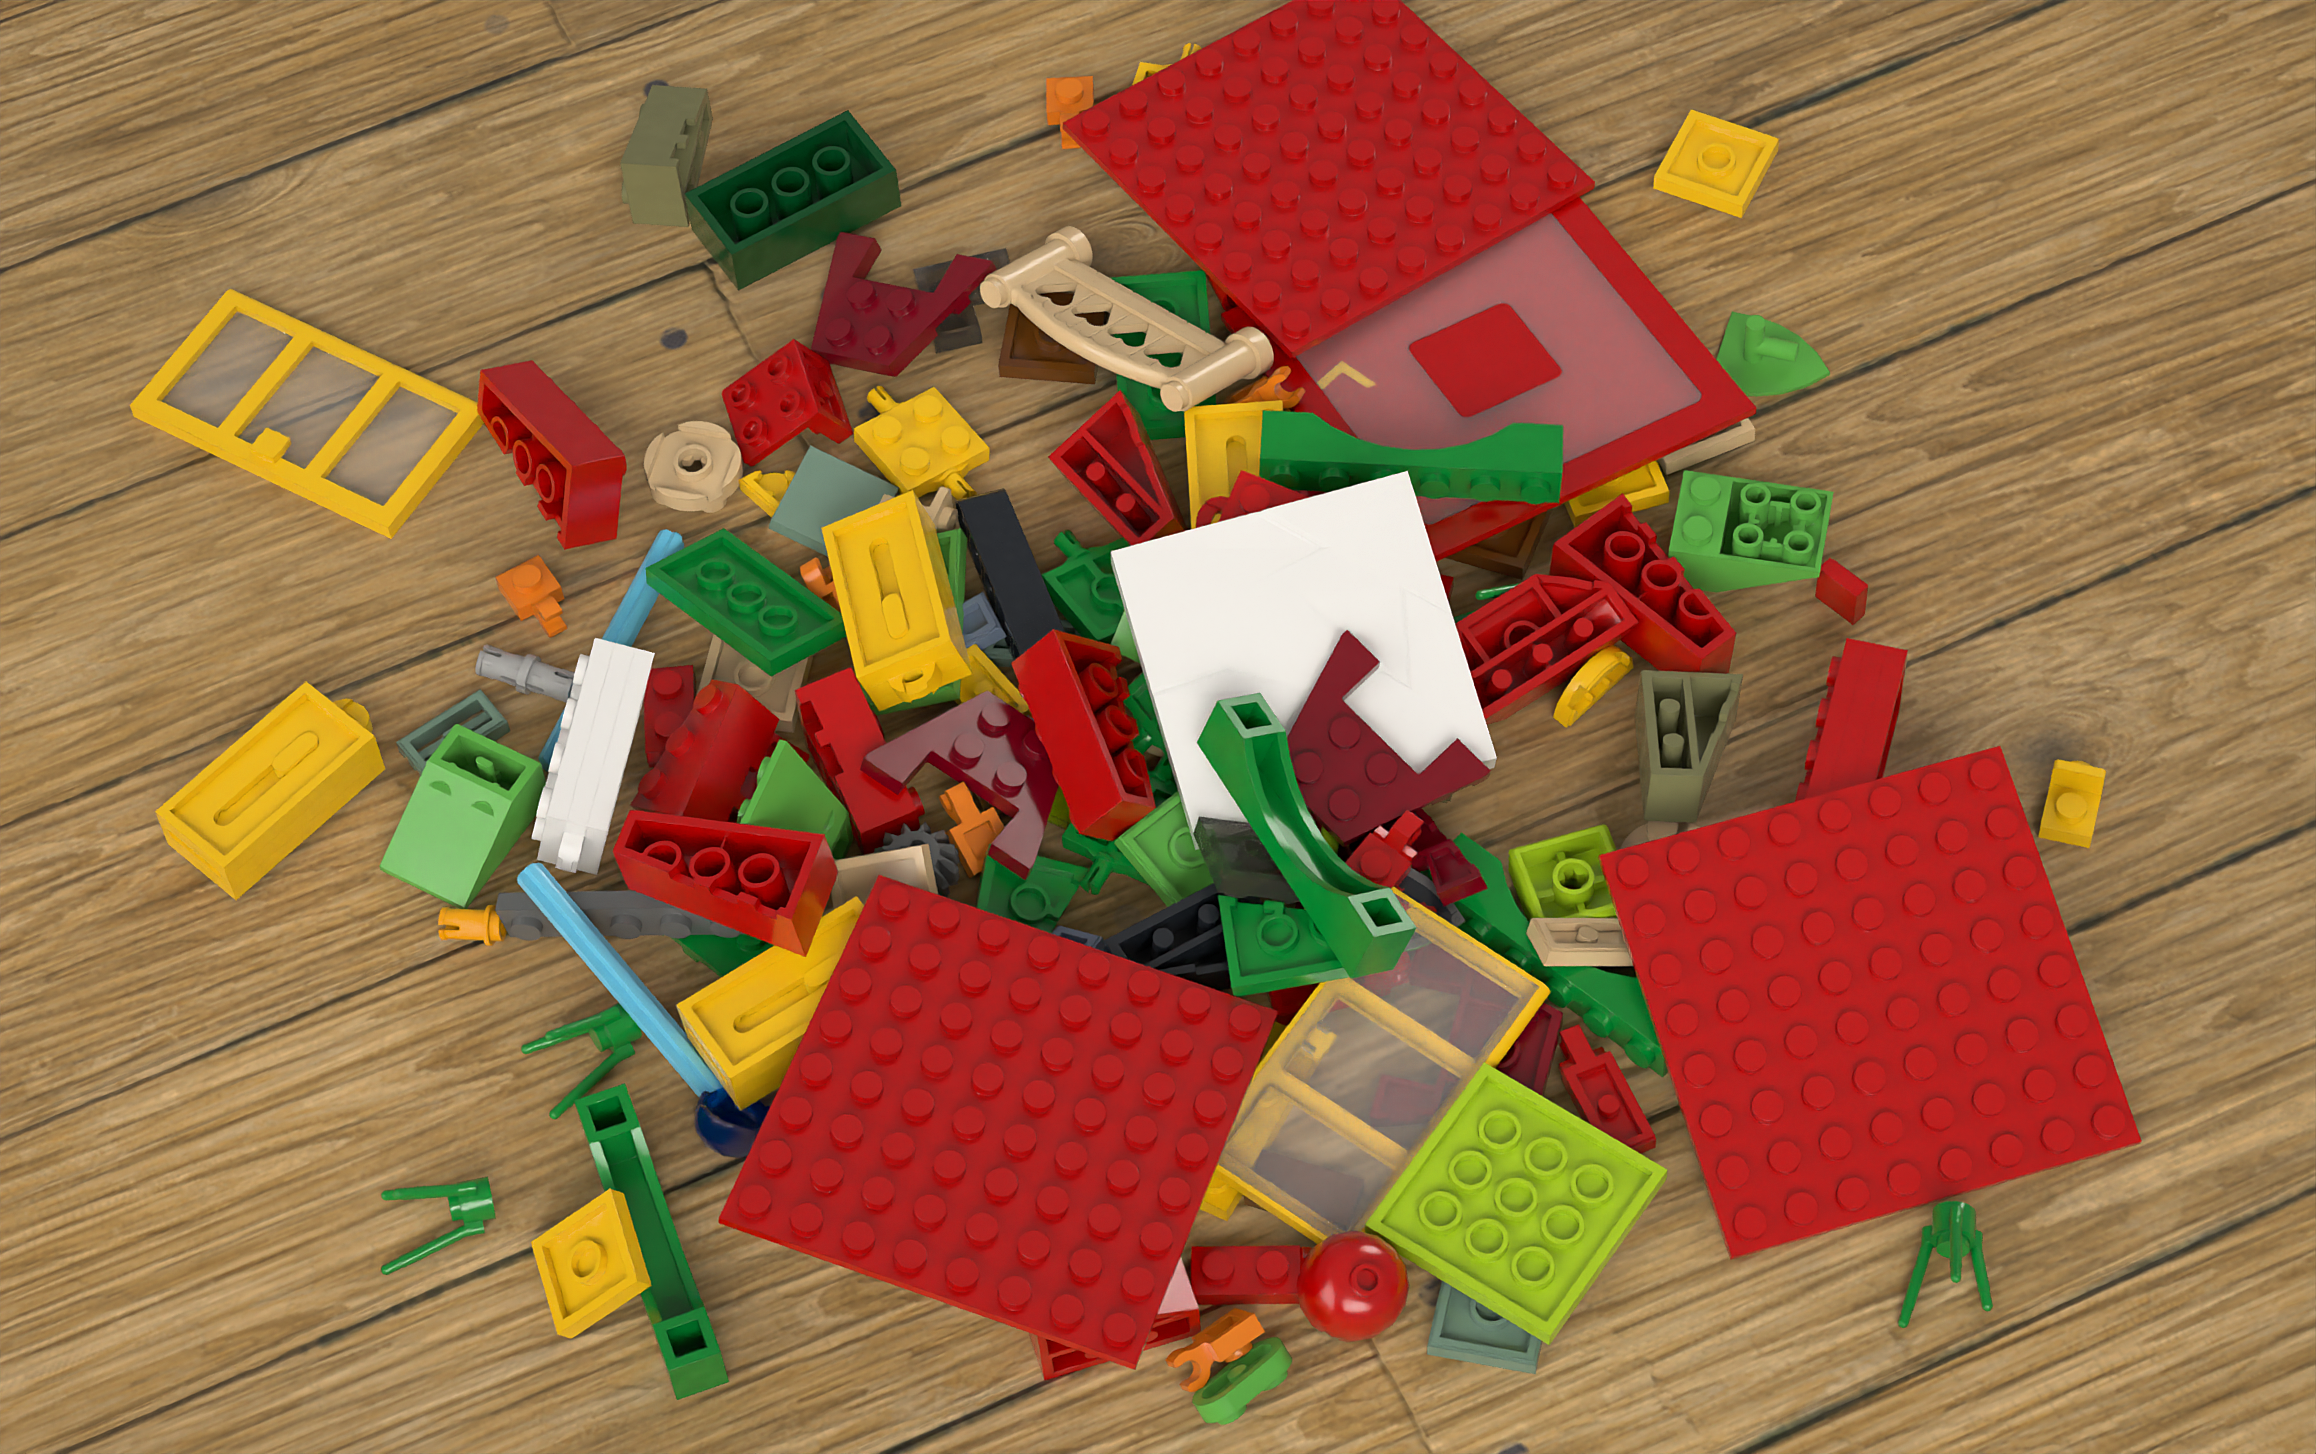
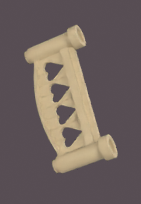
M1066 226L1047 237L1045 245L987 275L984 282L980 285L981 297L988 306L1004 308L1013 304L1037 327L1074 353L1114 373L1161 389L1160 396L1162 402L1169 410L1174 412L1187 411L1242 378L1254 379L1269 370L1273 364L1274 354L1272 346L1267 337L1258 329L1245 327L1230 335L1223 342L1091 268L1093 259L1091 245L1086 236L1075 227ZM1065 291L1074 293L1072 302L1065 306L1056 305L1051 302L1050 298L1039 295L1042 293ZM1103 311L1110 313L1108 323L1103 326L1091 325L1087 322L1086 318L1075 316V314ZM1132 332L1146 333L1144 344L1138 347L1128 346L1121 338L1110 336L1112 334ZM1179 352L1183 354L1181 364L1173 368L1161 365L1158 359L1147 357V355Z

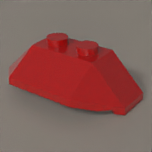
M1534 574L1455 623L1482 712L1488 725L1507 719L1575 676L1589 659L1602 649L1617 643L1635 628L1639 622L1610 582L1598 580L1590 582L1570 577Z

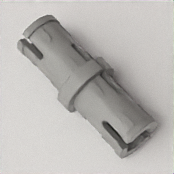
M488 644L483 646V651H480L475 670L479 676L515 686L517 692L526 695L531 692L543 694L565 703L570 698L575 672L543 663L539 656L527 654L524 657Z

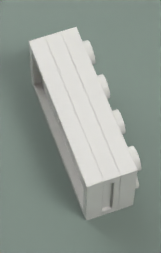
M595 638L590 656L580 654L570 698H568L564 710L558 742H556L546 786L541 794L531 839L541 841L537 860L556 864L555 868L574 873H576V870L597 875L655 653Z

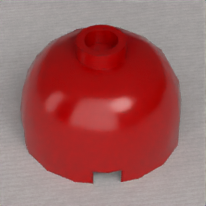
M1360 1231L1333 1234L1311 1248L1302 1265L1301 1273L1298 1274L1296 1289L1301 1310L1314 1328L1320 1332H1326L1331 1337L1339 1338L1340 1341L1350 1343L1376 1337L1394 1324L1406 1306L1410 1286L1406 1265L1396 1249L1377 1235Z

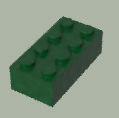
M849 110L685 193L692 231L738 291L837 240L840 232L851 233L901 207L896 169Z

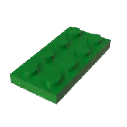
M1203 270L1111 277L1112 280L1132 290L1133 293L1135 292L1150 300L1151 303L1159 305L1168 310L1169 313L1175 314L1187 321V323H1191L1211 335L1206 274ZM1146 333L1114 334V337L1121 338L1128 346L1138 347L1144 344ZM1176 352L1147 355V357L1158 359L1161 365L1173 368L1181 364L1183 354ZM1116 373L1117 390L1122 391L1139 413L1150 440L1186 437L1184 411L1174 412L1169 410L1162 402L1160 396L1161 389ZM1216 394L1195 406L1217 405Z
M725 528L645 568L646 583L771 677L847 637L842 614Z

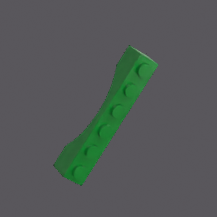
M1263 410L1259 477L1291 490L1322 491L1328 493L1408 471L1415 496H1424L1430 499H1476L1484 502L1505 500L1525 501L1531 504H1541L1544 502L1559 503L1563 472V425L1511 423L1492 435L1468 444L1442 449L1411 450L1382 446L1355 438L1332 427L1314 413Z
M1255 693L1217 700L1197 741L1198 746L1350 979L1393 970L1417 927L1390 887L1373 883L1353 871L1337 856L1321 835L1298 787L1289 754L1286 730L1262 694Z
M1461 832L1453 842L1460 849L1463 856L1479 869L1488 889L1454 902V905L1465 919V923L1459 928L1543 982L1551 991L1547 998L1553 1004L1560 1008L1567 1007L1576 1013L1595 1035L1601 1038H1610L1624 1049L1626 1055L1633 1063L1641 1068L1649 1067L1658 1075L1664 1077L1668 1073V1069L1638 978L1608 973L1592 966H1544L1526 933L1529 921L1517 907L1508 888L1501 860ZM1430 869L1421 871V874L1433 882Z
M624 1083L574 1100L604 1192L608 1189H613L625 1195L652 1285L641 1292L640 1296L676 1399L679 1400L728 1383L729 1380L719 1345L678 1238L626 1084Z

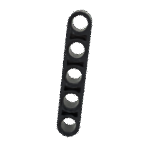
M1002 488L956 500L957 519L960 528L967 537V548L988 600L1007 636L1004 639L1012 659L1015 661L1050 631L1055 629L1065 632L1006 490Z

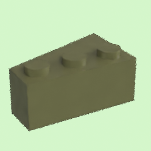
M652 85L645 104L641 105L638 121L620 162L623 174L622 201L624 204H629L634 224L689 227L690 219L685 193L698 187L713 121L707 89Z
M1641 670L1634 718L1644 820L1665 822L1697 821L1736 721L1743 674Z

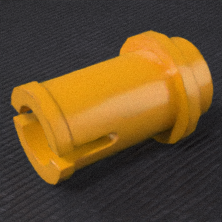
M487 905L485 910L452 909L449 907H442L440 910L438 925H445V929L440 928L438 930L441 940H482L486 946H494L496 941H504L507 931L495 911V905Z

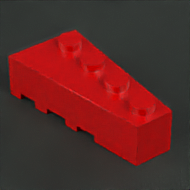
M533 360L480 370L477 413L503 454L513 453L516 474L524 486L533 484L542 500H539L537 507L546 521L555 519L561 531H558L557 539L564 550L617 539L622 479L627 471L626 458L622 450L579 409L576 403Z
M1623 493L1553 544L1549 575L1576 578L1590 582L1594 580L1610 582L1639 622L1635 628L1620 640L1659 671L1729 673L1737 633L1700 588L1694 589L1684 577L1685 569L1674 556L1668 558L1656 543V533L1647 522L1641 524L1631 512L1632 504Z
M1053 629L1011 663L1019 682L1018 690L1028 704L1036 724V735L1044 744L1052 764L1053 778L1061 787L1070 809L1069 817L1079 834L1114 841L1156 808L1145 758L1134 749L1132 742L1139 735L1136 719L1126 714L1123 703L1130 696L1126 679L1118 678L1115 666L1122 661L1120 648Z
M629 810L612 851L628 889L804 957L807 956L839 873L825 834L638 810Z

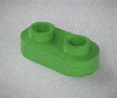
M1270 1337L1253 1344L1252 1349L1247 1354L1230 1362L1210 1378L1204 1387L1195 1392L1192 1403L1206 1423L1218 1422L1220 1425L1229 1424L1244 1414L1247 1409L1246 1404L1259 1393L1278 1386L1288 1376L1287 1369L1292 1363V1357L1280 1338Z

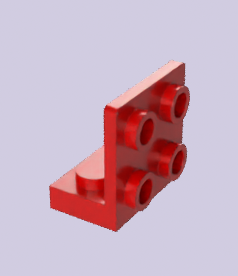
M795 339L791 340L722 391V398L743 462L751 467L807 428L817 435L823 434L837 444H840L854 434L829 361Z

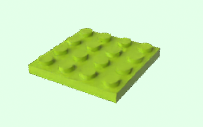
M1484 1062L1365 1224V1233L1379 1236L1392 1245L1402 1257L1550 1345L1667 1180L1668 1170Z

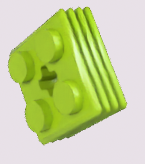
M1597 825L1509 850L1508 871L1529 923L1531 918H1617L1598 860L1599 855L1617 850L1607 825ZM1573 885L1574 889H1568L1565 886Z

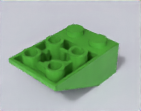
M1684 470L1668 558L1674 556L1685 569L1684 577L1694 589L1700 588L1702 591L1723 592L1819 577L1834 492Z
M456 723L427 761L381 861L380 870L459 909H467L536 816L541 794L546 786L541 763Z
M779 739L772 756L763 759L757 775L758 786L752 799L747 798L743 801L738 813L737 823L825 834L834 860L844 859L854 840L849 812L787 741Z

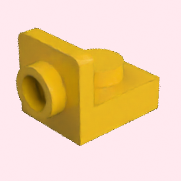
M2055 760L2038 838L2090 848L2106 770L2093 767L2083 761Z

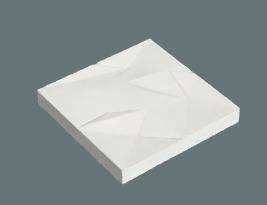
M1408 471L1111 551V565L1195 850L1256 834L1197 744L1217 700L1261 693L1286 730L1288 737L1336 644L1346 630L1352 633L1380 661V666L1344 702L1417 774H1420L1457 738L1489 769L1495 767L1496 753Z

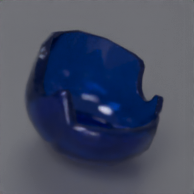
M718 1088L711 1092L703 1091L695 1108V1131L705 1147L721 1156L733 1158L746 1157L770 1109V1105L765 1107L758 1100L740 1111L724 1088Z

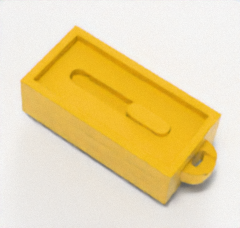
M1282 400L1194 406L1184 411L1191 529L1196 528L1197 513L1202 505L1205 504V501L1213 497L1230 496L1241 470L1259 477L1263 410L1283 411ZM1216 514L1211 524L1217 523L1221 514Z
M913 490L821 527L856 677L879 711L902 702L912 703V700L923 698L931 692L934 694L939 687L973 674L935 524Z
M305 681L155 811L168 845L235 900L240 898L385 770L376 738L372 734L373 727L368 711L364 706L353 702V699H341L332 702Z
M857 896L821 917L806 957L774 945L676 1004L687 1038L740 1111L780 1087L862 912L864 905Z

